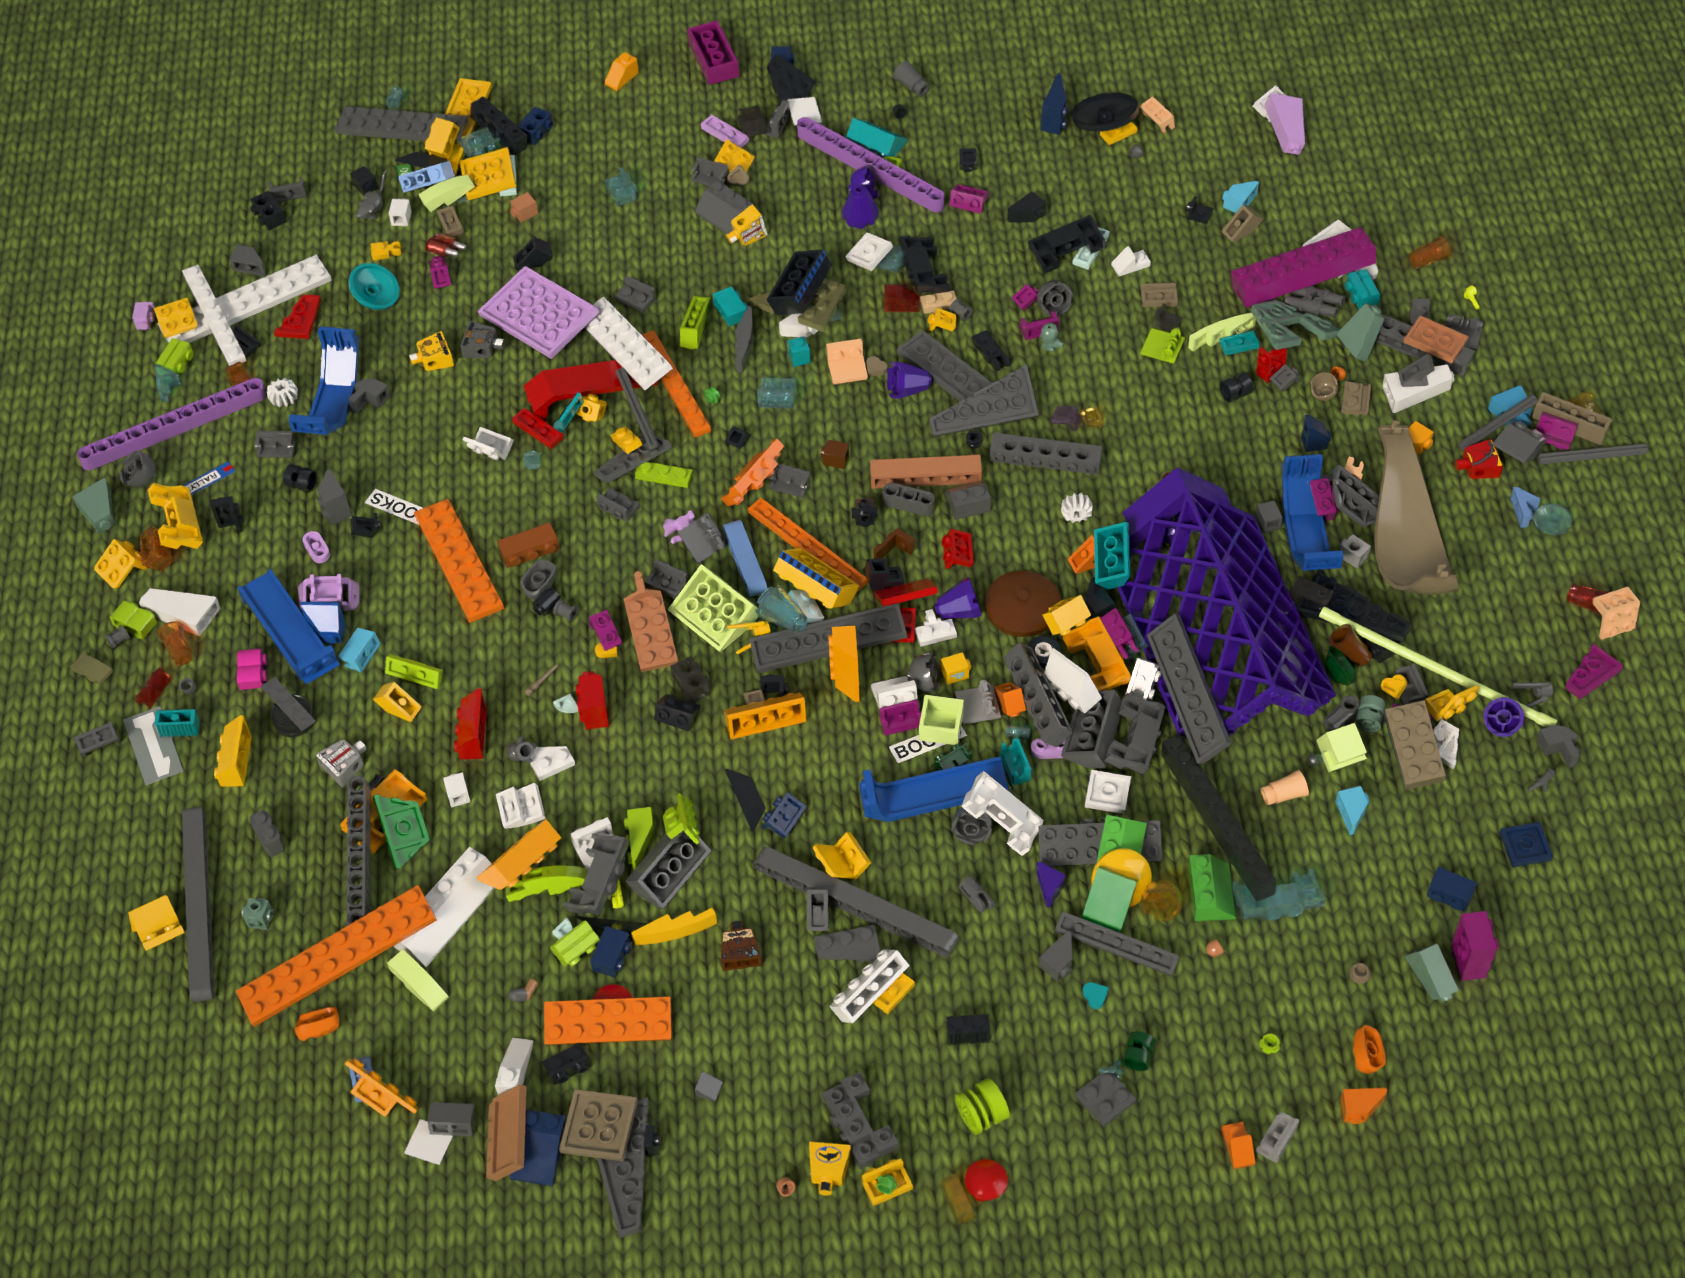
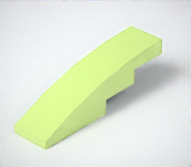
M1252 313L1218 321L1190 335L1188 348L1195 351L1206 343L1212 347L1219 342L1220 338L1245 333L1255 326L1256 319Z

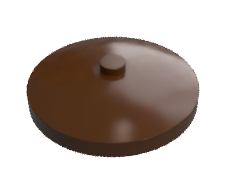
M1013 571L1000 576L989 586L985 595V612L989 621L1000 631L1012 636L1029 637L1041 634L1049 629L1042 614L1048 612L1049 607L1060 602L1061 597L1056 586L1043 575L1031 571Z

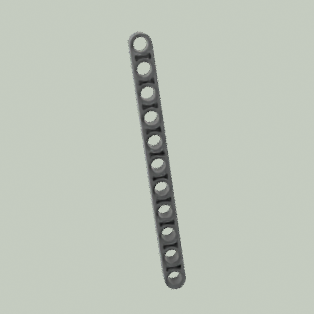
M203 806L182 809L189 993L192 1003L214 999L207 827Z
M763 847L753 862L754 868L759 872L802 892L807 893V889H828L829 904L941 956L949 957L959 941V936L955 932L840 879L831 877L772 848Z

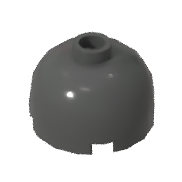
M1048 281L1039 288L1037 303L1040 309L1048 316H1051V311H1055L1056 315L1060 316L1071 307L1073 293L1061 281Z
M141 451L131 452L123 462V465H126L124 471L120 470L121 482L135 488L144 487L155 478V463L150 456Z
M933 653L917 656L911 662L910 670H907L908 681L914 680L916 688L922 692H934L940 688V682H937V676H940L936 657L932 656Z
M961 807L953 817L951 829L959 841L965 844L976 845L977 842L987 841L991 836L992 818L987 813H984L976 819Z

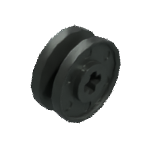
M291 694L315 718L308 699L302 695ZM276 703L271 708V718L274 726L282 736L298 737L305 734L313 726L312 724L301 731Z

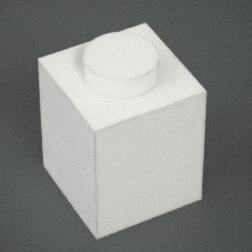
M392 199L389 210L391 226L409 225L412 212L409 200Z
M463 773L451 774L443 778L451 807L470 802Z

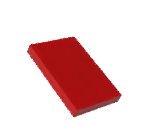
M929 578L874 591L875 598L882 606L893 605L938 593L937 586Z

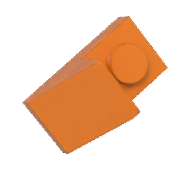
M1091 535L1067 559L1076 574L1095 568L1094 535Z
M1239 1122L1222 1126L1221 1131L1233 1168L1238 1169L1255 1165L1252 1137L1247 1135L1244 1123Z

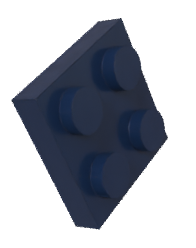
M1540 822L1500 829L1499 834L1512 867L1552 861L1553 855Z

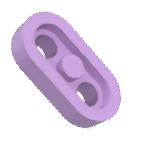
M316 531L306 533L302 540L312 560L316 563L326 562L330 557V552L321 535Z
M1040 738L1035 739L1031 743V754L1037 759L1063 758L1061 754L1065 740L1060 744L1063 745L1062 747H1055L1043 743Z

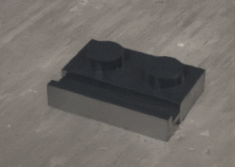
M236 325L232 332L245 358H247L256 351L257 347H261V343Z

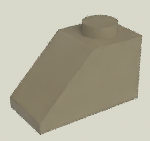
M1242 205L1221 232L1229 240L1236 242L1253 233L1263 221V218L1253 208Z

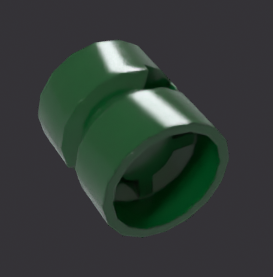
M1140 1031L1129 1033L1126 1044L1127 1048L1122 1059L1123 1065L1131 1070L1147 1071L1156 1043L1155 1038Z

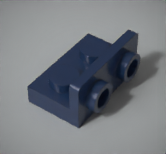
M788 792L783 796L779 795L772 804L775 807L764 815L762 820L765 822L761 826L763 829L769 827L783 839L788 835L807 807Z

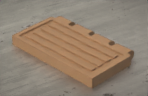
M519 1084L493 1098V1103L489 1104L488 1119L491 1121L488 1122V1140L490 1141L487 1143V1160H489L486 1166L487 1179L498 1181L524 1168L526 1086Z

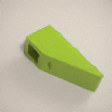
M651 807L627 810L628 818H624L625 830H629V835H626V839L629 842L628 847H631V852H627L628 864L633 865V870L641 863L654 836Z

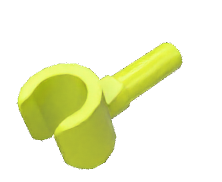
M1469 286L1464 292V297L1470 299L1477 310L1480 308L1474 297L1477 294V290L1474 286Z

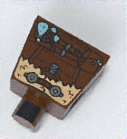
M741 921L731 922V931H725L722 934V970L729 971L762 966L760 951L752 929H743Z

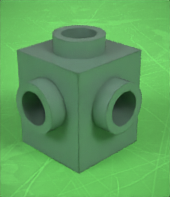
M248 898L247 904L242 908V917L247 927L268 930L274 913L269 901L264 898Z

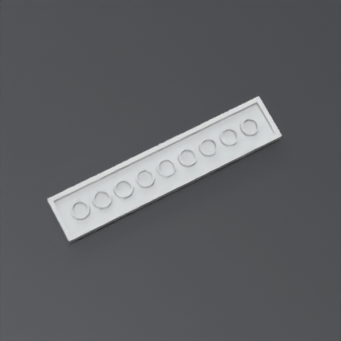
M314 255L216 298L230 326L332 281L318 256ZM199 306L192 308L198 327L166 338L168 343L172 338L191 343L212 333Z

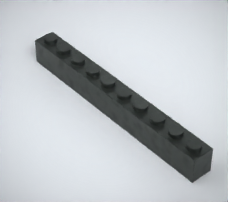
M1181 735L1162 741L1163 759L1256 902L1275 895V877L1201 765L1196 762L1193 753Z

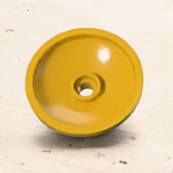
M1127 848L1114 849L1104 854L1098 860L1092 872L1091 883H1093L1098 866L1138 880L1130 907L1138 904L1146 896L1152 881L1151 868L1147 860L1138 852Z

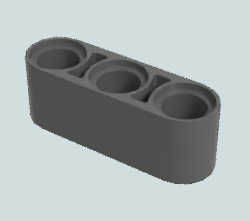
M888 483L883 487V503L887 507L923 516H929L934 513L935 497L931 492L895 483Z

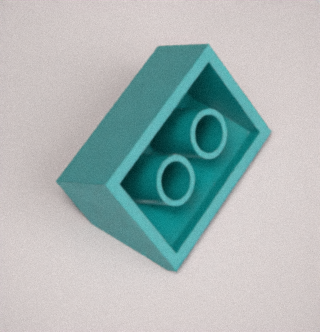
M856 118L852 119L846 135L855 144L860 146L861 143L865 145V149L872 152L875 149L883 157H895L908 141L905 137L868 121Z
M1128 522L1094 530L1095 583L1107 590L1124 586L1130 577Z

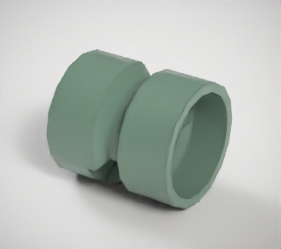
M1374 695L1363 696L1360 699L1355 722L1356 727L1365 732H1377L1380 730L1386 705L1385 701Z

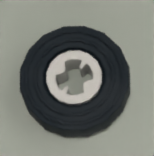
M1037 636L1027 645L1032 647L1042 669L1046 668L1050 652L1053 648L1061 653L1059 643L1049 636ZM1042 650L1047 651L1045 652V654L1040 653V651L1042 652Z

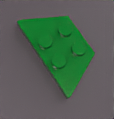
M374 795V804L395 870H398L430 840L418 802Z

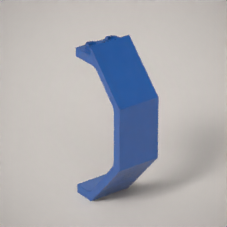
M319 326L318 335L322 345L320 383L309 416L290 414L288 421L292 432L328 435L343 427L350 409L348 399L355 393L354 385L357 383L359 336L355 335L354 329Z
M1322 454L1284 457V463H1281L1283 517L1291 558L1303 571L1341 568L1344 557L1342 551H1331L1329 549L1323 516H1317L1310 488V481L1320 479L1323 464Z

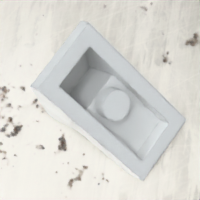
M1127 246L1114 259L1111 265L1117 275L1122 276L1150 267L1151 261L1143 250L1133 253L1130 247Z

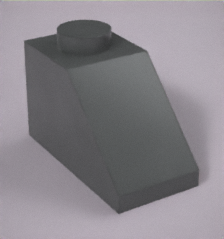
M237 245L230 257L233 271L266 276L264 264L255 249L249 246Z
M1067 931L1039 957V967L1056 982L1062 977L1066 978L1072 971V939L1070 931Z

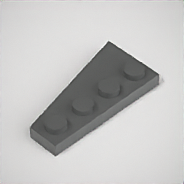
M642 434L638 437L642 442V446L628 454L623 450L598 468L594 472L595 476L609 483L671 449V443L655 435L659 446L651 450Z

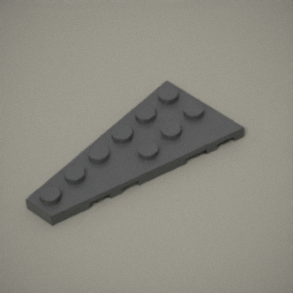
M1027 364L977 391L972 396L961 400L956 405L929 418L932 437L1038 417L1039 414Z

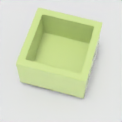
M925 695L919 724V740L951 745L958 744L964 714V700Z

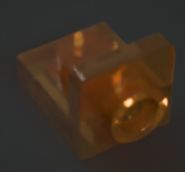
M240 361L225 369L228 381L232 386L251 379Z

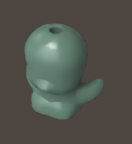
M1046 323L1042 327L1040 334L1043 341L1042 349L1049 352L1063 346V342L1057 338L1059 332L1053 323Z

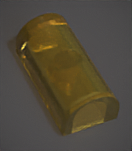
M954 1173L946 1177L941 1182V1185L958 1222L963 1224L974 1220L973 1209L957 1174L955 1175Z

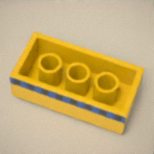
M802 548L783 550L773 571L779 574L778 576L781 579L789 580L795 588L806 591L809 597L823 602V606L829 609L851 605L859 587V584Z

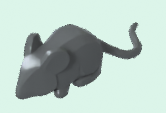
M386 170L383 173L379 191L377 193L368 191L363 197L364 201L359 202L361 207L358 209L356 218H377L375 212L383 207L380 194L384 187Z

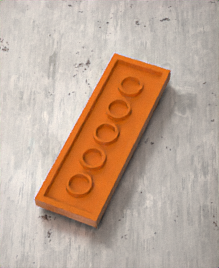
M671 997L544 1002L545 1045L672 1040Z

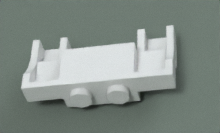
M985 771L976 777L972 789L966 793L962 807L976 819L982 814L987 813L1009 831L1010 836L1007 844L1021 856L1030 850L1032 842L1038 833V826L1042 825L1044 821Z

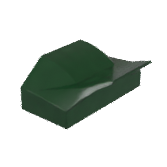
M1330 646L1326 655L1325 669L1337 683L1346 686L1354 683L1356 671L1341 651Z

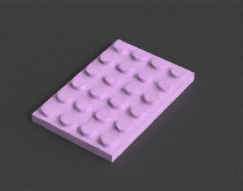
M524 266L478 310L479 316L552 359L599 311L597 307Z

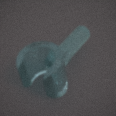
M1115 1061L1113 1066L1100 1068L1099 1073H1113L1119 1078L1125 1069H1118L1121 1062Z

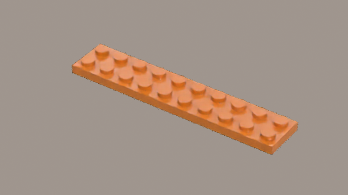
M417 885L236 990V993L250 1023L255 1027L434 923L437 919L421 888Z

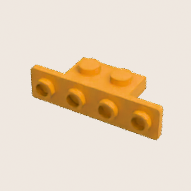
M347 1059L345 1065L362 1076L350 1093L384 1117H386L396 1102H399L414 1114L419 1107L416 1106L417 1102L408 1095L404 1097L399 1094V1089L391 1083L385 1084L381 1081L382 1077L375 1071L368 1072L363 1068L365 1065L358 1059Z

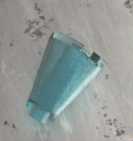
M776 585L777 587L775 588L769 587L761 594L757 601L759 607L755 611L758 617L794 632H800L806 628V615L783 587Z

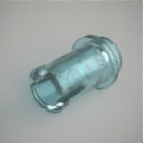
M1007 724L1005 737L1029 739L1031 728L1027 727V725L1023 727Z

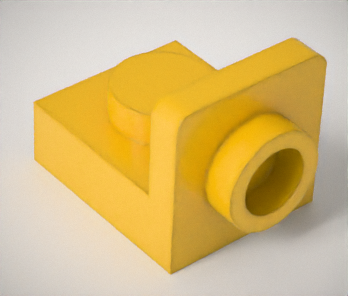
M937 308L928 317L929 331H933L936 326L953 331L956 327V314Z

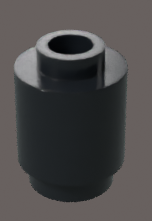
M552 588L545 590L533 601V610L538 615L546 616L554 608L557 601L560 600V595Z

